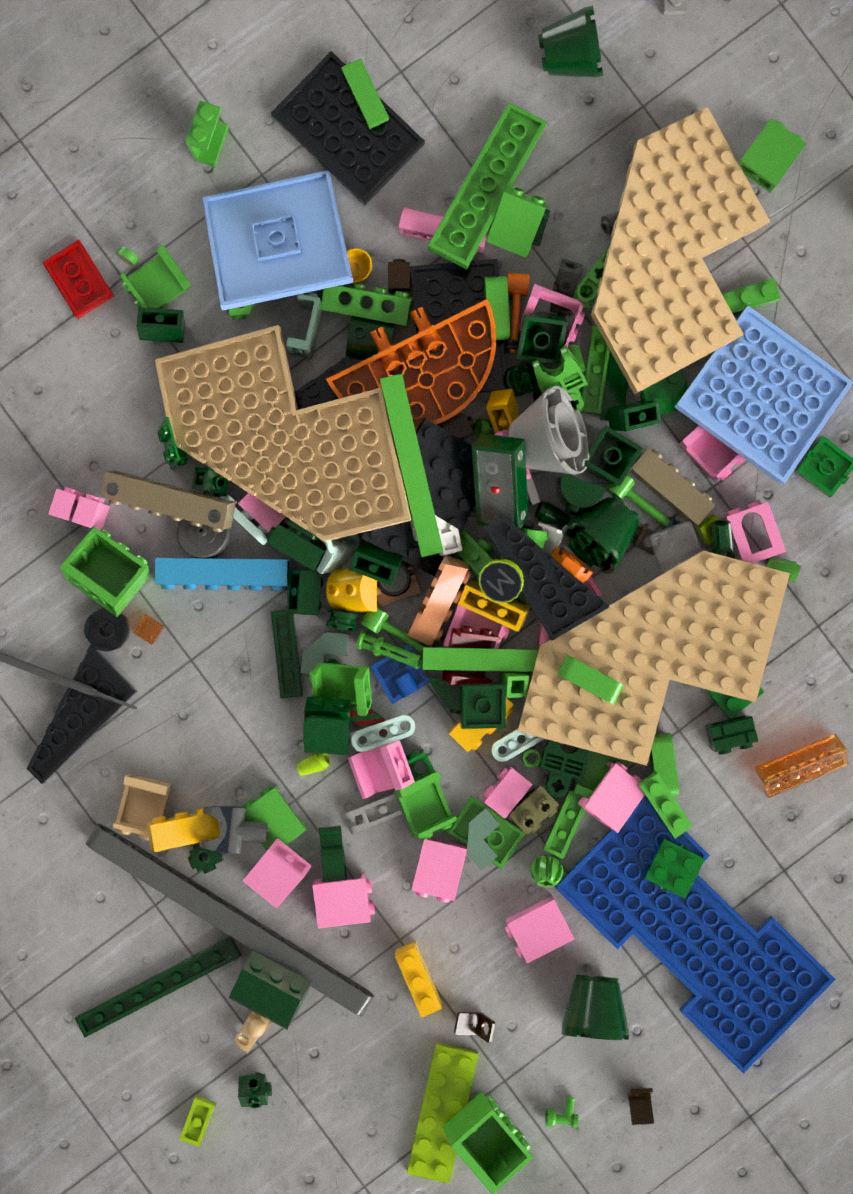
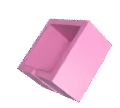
M65 487L64 491L56 489L48 514L89 528L96 527L100 530L101 528L103 529L110 506L104 504V499L86 494L84 498V493Z

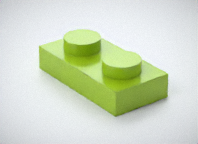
M197 1095L195 1096L179 1140L200 1147L216 1102Z

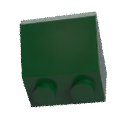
M546 312L524 314L515 358L528 361L539 360L542 363L559 365L560 349L563 347L568 325L565 317Z
M605 425L589 449V460L585 461L584 466L593 475L621 486L643 448Z

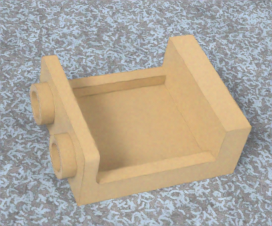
M129 773L124 778L123 785H125L117 819L112 827L118 829L117 832L129 835L132 832L139 834L141 839L149 840L147 823L153 822V818L164 816L172 784Z

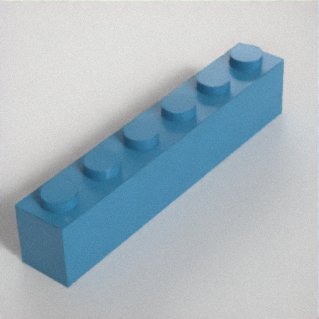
M155 558V584L161 585V589H175V585H183V589L196 590V585H205V590H218V586H227V590H240V586H249V590H262V586H271V591H284V586L289 587L290 560Z

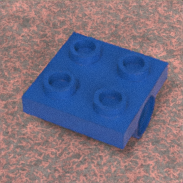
M409 644L403 647V649L413 653ZM385 657L371 665L373 672L392 704L430 683L421 665L416 669L389 657Z

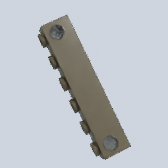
M116 470L105 471L101 497L109 499L108 502L111 504L121 505L125 503L129 505L128 508L147 509L149 514L157 516L166 514L169 515L171 520H188L190 525L202 527L203 524L210 526L209 529L215 532H223V530L231 528L236 505L234 501Z

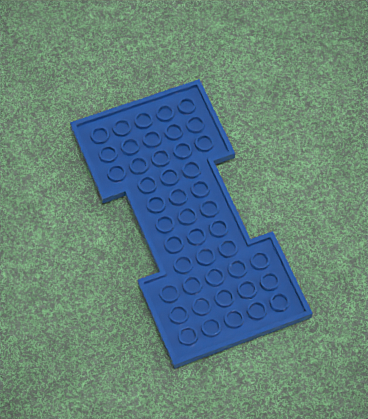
M644 795L620 831L617 833L609 830L561 879L559 884L554 887L617 949L634 934L694 994L679 1010L744 1074L836 979L772 916L755 931L699 875H697L686 899L670 891L666 892L664 889H660L659 885L645 879L644 877L663 838L679 846L682 844L688 847L689 851L703 857L705 860L710 855L686 831L676 839L673 838Z

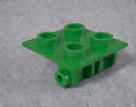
M166 417L159 427L158 438L160 443H164V460L166 464L169 463L170 469H173L177 463L178 466L186 465L188 457L186 452L176 446L169 417Z

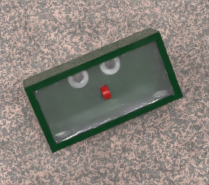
M481 434L472 445L477 525L486 526L504 515L521 529L528 520L525 439Z

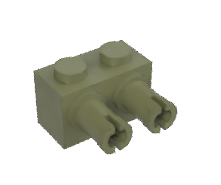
M538 783L517 803L509 813V816L526 835L530 832L533 834L542 826L541 821L546 817L548 819L551 818L558 811L556 807L559 804Z

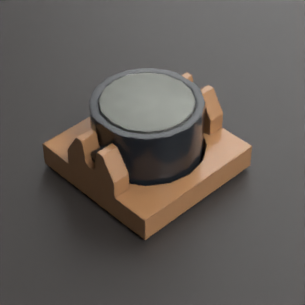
M402 560L398 575L391 586L377 581V599L380 607L422 593L412 565Z

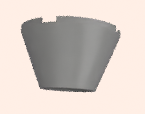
M559 386L548 388L510 424L509 437L525 439L526 469L577 475L586 470L587 467L584 466L586 460H589L587 432L579 409L574 411L569 402L572 401V397Z

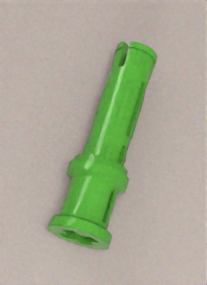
M363 630L357 639L356 648L369 650L375 656L382 654L416 669L422 663L421 655L387 643L383 637L372 636L366 630Z

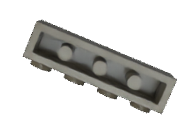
M646 449L635 461L629 472L693 527L698 526L715 507L712 503L713 499L705 492L700 493L695 488L696 484L687 477L684 479L678 474L679 470L673 464H666L658 451Z

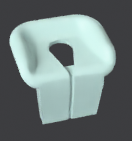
M358 534L339 538L342 543L337 539L323 541L327 550L317 571L320 574H325L342 568L354 550L359 546Z

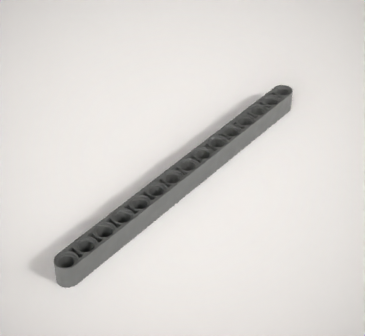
M97 824L85 844L96 853L248 948L311 981L310 986L352 1013L363 1016L374 999V995L363 986L105 825Z

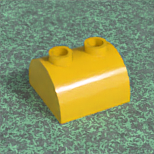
M339 568L331 572L326 584V595L330 606L334 610L342 612H377V580L349 570L350 568Z

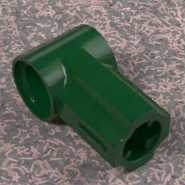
M716 520L710 523L712 537L711 553L719 555L722 551H728L725 556L735 559L732 547L731 522L729 520Z

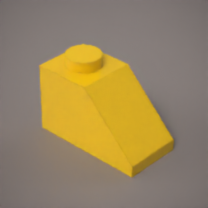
M513 389L491 392L486 409L496 434L509 429L510 424L519 417V408Z

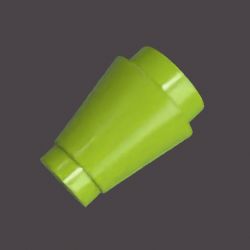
M312 753L298 763L296 768L301 776L326 770L330 766V759L327 754Z

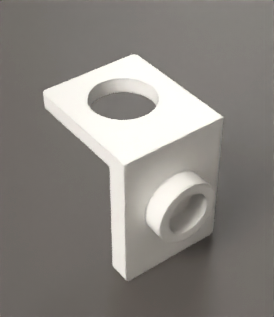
M539 522L538 525L543 527L542 530L548 532L544 550L551 555L556 545L560 546L563 538L562 530Z

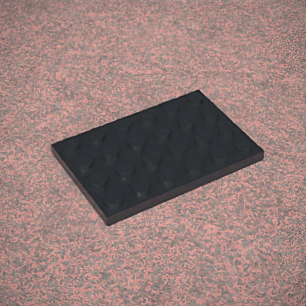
M330 51L271 112V116L365 206L424 146L425 140L381 98L380 100L389 116V120L369 129L341 71V67L346 64Z
M497 259L471 261L467 269L455 263L410 266L414 310H416L419 318H421L417 310L423 307L430 324L436 325L484 301V277L499 276ZM415 323L416 334H418L419 329ZM496 340L493 365L479 393L506 390L504 373L507 370L504 340Z
M423 418L416 430L434 513L437 517L457 528L460 534L476 505L472 445ZM410 521L363 532L359 536L385 551L403 555L404 561L434 577L444 558L439 553L421 557L418 541L414 540Z

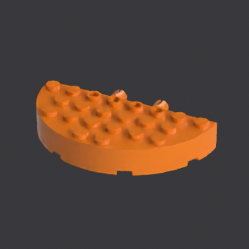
M488 299L436 325L430 324L423 307L418 308L417 311L421 318H419L416 310L410 313L419 329L418 334L396 345L390 344L383 327L378 328L381 338H379L376 330L372 331L370 334L379 349L378 354L327 378V382L337 397L341 399L382 388L381 378L402 374L415 429L418 428L423 418L436 425L450 419L466 408L480 392L493 365L496 350V331ZM487 319H488L489 328H490V339H488Z

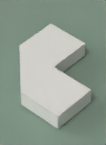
M435 515L444 551L439 554L444 556L462 551L458 529ZM411 518L410 523L413 532L414 540L417 541L413 519Z

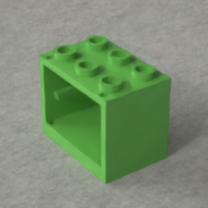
M93 527L59 568L65 580L118 617L150 578L148 562L138 554L136 557L129 552L130 549L124 543L113 541L111 534L102 528L98 530L96 527Z
M481 1091L446 1122L442 1129L454 1151L487 1190L494 1194L533 1159L529 1151L532 1147L520 1129L512 1124L509 1116L504 1111H501L491 1095L487 1097Z

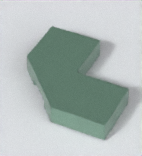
M326 632L303 651L300 673L310 674L318 662L324 663L325 654L347 656L349 634Z
M486 807L473 817L468 825L466 853L480 870L498 856L484 840V838L500 826L499 822Z

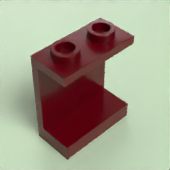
M461 625V629L452 628L448 648L490 649L492 641L500 642L501 637L493 634L494 630L481 628L480 631H476L473 627ZM444 670L442 679L451 685L492 683V680L485 676L486 671Z

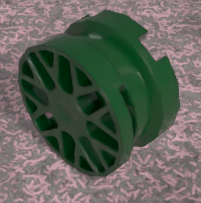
M520 363L508 368L504 373L506 389H513L515 396H521L534 391L538 386L534 367L529 363Z
M332 609L328 610L331 616L326 621V627L351 632L356 631L354 620L359 615Z

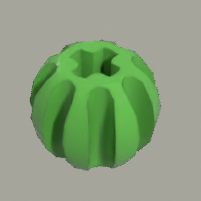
M544 855L537 857L530 869L531 877L539 886H556L562 879L563 866L553 856Z

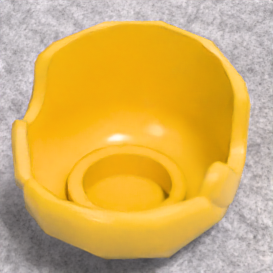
M360 248L347 250L353 283L363 282L372 271V259L366 251Z

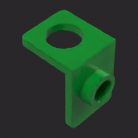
M416 749L406 755L414 778L422 775L417 773L414 768L418 761H423L427 764L425 773L431 770L435 771L424 750L419 752Z

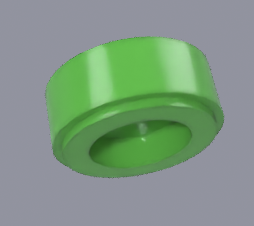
M120 246L116 252L120 259L131 266H135L139 260L132 251L124 246Z

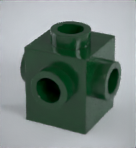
M196 467L191 489L203 491V494L216 497V495H226L229 482L228 479L209 467Z
M200 842L193 845L194 849L189 851L191 856L188 857L191 868H196L197 872L203 870L204 874L217 869L216 864L224 861L221 852L199 847ZM203 853H206L208 856L206 861L202 860Z
M255 1072L250 1075L239 1076L238 1099L241 1107L260 1108L262 1105H268V1096H272L271 1082L267 1081L266 1075Z

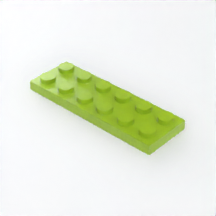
M435 1042L407 1174L450 1184L456 1152L451 1147L442 1126L468 1104L478 1051Z

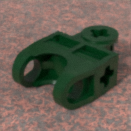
M547 741L539 768L549 771L546 789L552 796L562 797L566 795L572 778L583 780L588 763L589 750L577 747L575 751L566 753L562 750L559 742ZM546 758L557 762H561V765L550 761H546ZM566 764L571 765V766H574V767H578V768H581V769H580V770H577V769H574V768H570V767H567ZM557 780H560V784H562L563 787L562 789L558 788L556 792L555 788L552 786V783H556Z

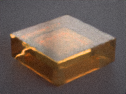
M144 615L133 633L153 645L164 625L148 615Z

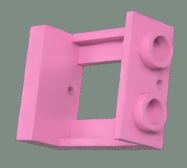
M535 284L524 314L534 313L539 298L571 310L574 314V320L567 325L564 339L566 340L564 347H568L569 342H574L578 333V330L575 329L576 325H581L586 313L582 311L584 303ZM524 314L519 325V332H521Z
M759 500L747 505L749 509L740 511V508L728 511V516L722 518V520H729L731 522L732 538L740 557L737 560L756 563L786 552L768 502L761 504ZM754 512L761 517L772 547L751 553L741 523L745 514Z

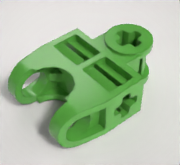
M610 246L603 252L576 289L573 298H577L582 303H588L583 306L582 310L588 309L597 298L596 294L600 278L603 275L607 250ZM581 294L586 295L588 298H583Z
M566 346L560 349L562 363L556 369L546 368L540 364L539 360L532 362L542 394L548 388L559 386L566 390L574 400L573 402L569 401L574 411L579 409L580 412L584 402L579 388L588 383L572 352Z

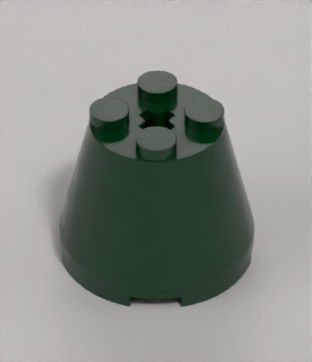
M593 5L584 7L543 28L542 34H538L539 46L541 49L544 48L545 57L542 58L544 72L548 71L550 76L593 78L603 76L602 67L598 68L597 64L601 62L596 21L595 19L591 20L590 17L595 15Z
M614 495L612 498L607 497L568 521L562 528V535L567 536L570 541L568 547L586 565L591 568L595 565L601 568L603 573L610 574L620 564L638 528L640 516L637 512L630 510L624 505V501L619 496Z
M576 975L562 1021L561 1034L602 1040H622V1038L629 1040V1028L618 978Z

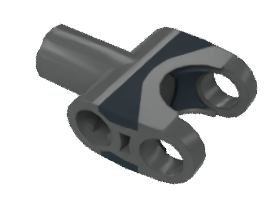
M237 806L204 807L203 814H209L217 818L222 824V831L217 838L200 840L199 847L216 852L238 854L242 851L243 841L267 842L268 823L245 821L246 808Z

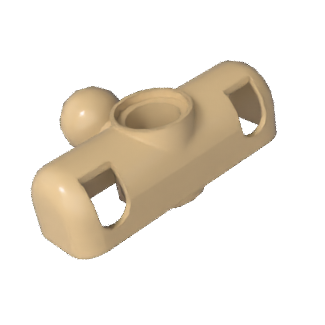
M251 1011L235 1037L236 1045L248 1054L257 1039L265 1033L272 1021Z

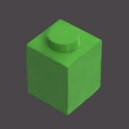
M500 671L499 683L506 684V698L527 697L529 676L525 672Z

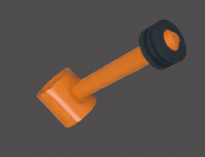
M507 273L508 295L512 296L510 339L505 341L504 351L509 354H516L521 297L528 296L529 274Z

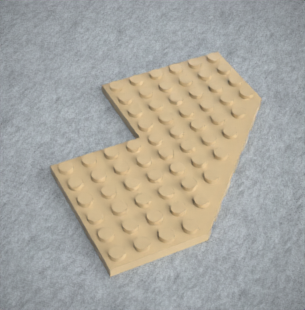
M708 107L662 128L634 144L632 161L629 164L625 188L618 207V216L614 223L610 247L607 250L604 262L603 275L600 278L596 294V303L591 313L596 326L634 394L744 335L702 258L767 225L770 220Z
M279 325L155 359L166 417H169L176 446L302 528L308 530L316 537L326 542L411 521L382 388L298 410L282 331Z
M701 551L673 567L659 577L613 602L603 612L558 638L550 639L539 646L517 731L647 766L669 680L756 702L790 573L707 551ZM567 654L624 685L614 705L557 675Z

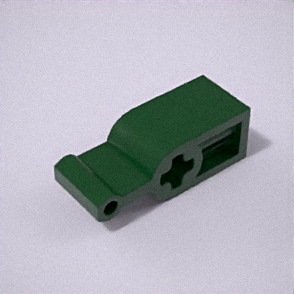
M341 825L319 827L324 883L347 880Z

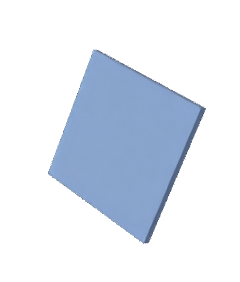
M329 170L202 197L222 311L353 283Z

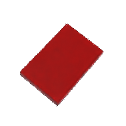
M80 240L75 241L42 262L77 319L115 297Z

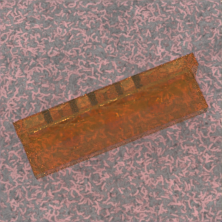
M833 734L756 766L755 769L763 782L767 798H770L847 766V749L838 736ZM841 757V760L833 762L834 759ZM819 766L817 770L812 771L813 768ZM800 774L797 778L792 779L795 775ZM779 782V784L776 787L770 789L771 785H774Z

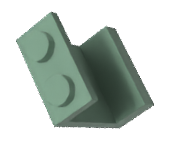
M307 292L304 295H297L301 308L312 311L306 341L288 337L286 346L291 355L312 359L323 310H321L320 298H317V295Z

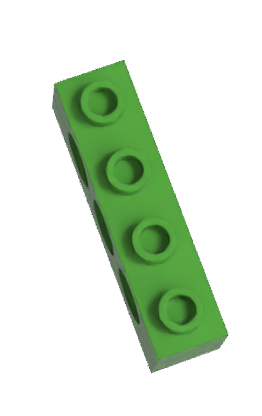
M353 283L352 286L339 285L323 289L321 310L407 326L410 323L413 298L408 297L409 293L396 291L395 294L387 293L385 288L374 287V290L365 289L366 285ZM344 291L348 292L351 296L349 304L342 301L341 295ZM365 295L371 297L373 301L370 308L363 304V297ZM385 300L393 302V311L390 312L384 308Z

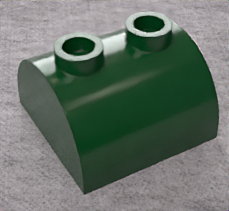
M352 316L347 338L346 356L364 361L378 354L379 349L370 333L376 330L379 338H381L378 328L383 327L392 345L396 324Z
M563 474L558 480L556 491L559 501L566 507L565 512L577 515L580 514V511L586 510L599 502L606 488Z

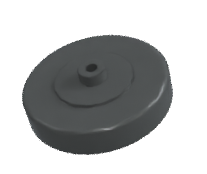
M213 510L210 513V518L221 520V514L219 511ZM182 519L178 525L177 539L181 548L189 556L212 559L226 549L230 541L231 530L228 528L223 530V532H215L209 529L210 526L203 524L202 527L189 524L188 520Z

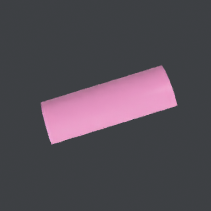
M404 208L399 223V234L431 241L444 217ZM488 232L477 250L479 253L484 251Z

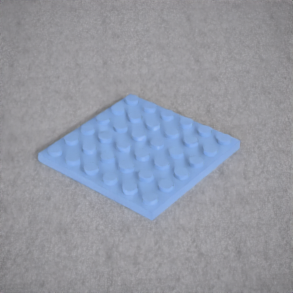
M747 306L736 320L744 335L713 352L675 405V408L777 483L783 485L853 382L750 306Z

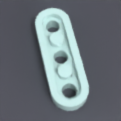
M229 494L226 497L223 495L219 497L236 502ZM235 506L233 518L262 545H265L269 540L266 538L269 532L260 524L256 526L251 521L253 517L244 509L241 512Z
M400 715L359 729L352 736V746L357 751L365 752L409 737L415 730V722L408 715ZM407 722L409 726L403 730L400 728V724ZM381 729H386L388 734L387 736L382 737L380 736L379 731ZM360 736H365L367 738V742L365 744H361L359 742Z
M517 728L496 740L492 745L491 752L496 760L505 762L544 740V738L518 732ZM519 735H524V742L519 743L517 741V737ZM505 746L506 752L501 754L498 752V748Z

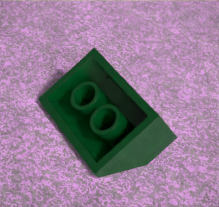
M253 951L242 968L229 999L288 1030L309 992L311 981Z

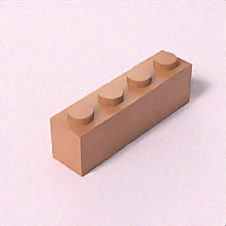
M449 554L444 556L408 636L429 646H432L434 640L439 641L444 631L440 627L443 621L448 623L453 612L449 608L452 602L457 604L462 593L458 589L461 583L466 584L471 572L468 571L470 564Z

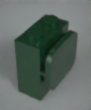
M285 519L284 523L289 525V528H284L278 524L276 528L273 526L266 537L269 539L267 544L313 571H317L325 554L324 550L313 545L312 541L314 540L318 543L321 542L318 537L288 519Z
M319 696L306 698L303 723L304 752L348 755L351 699L323 698Z

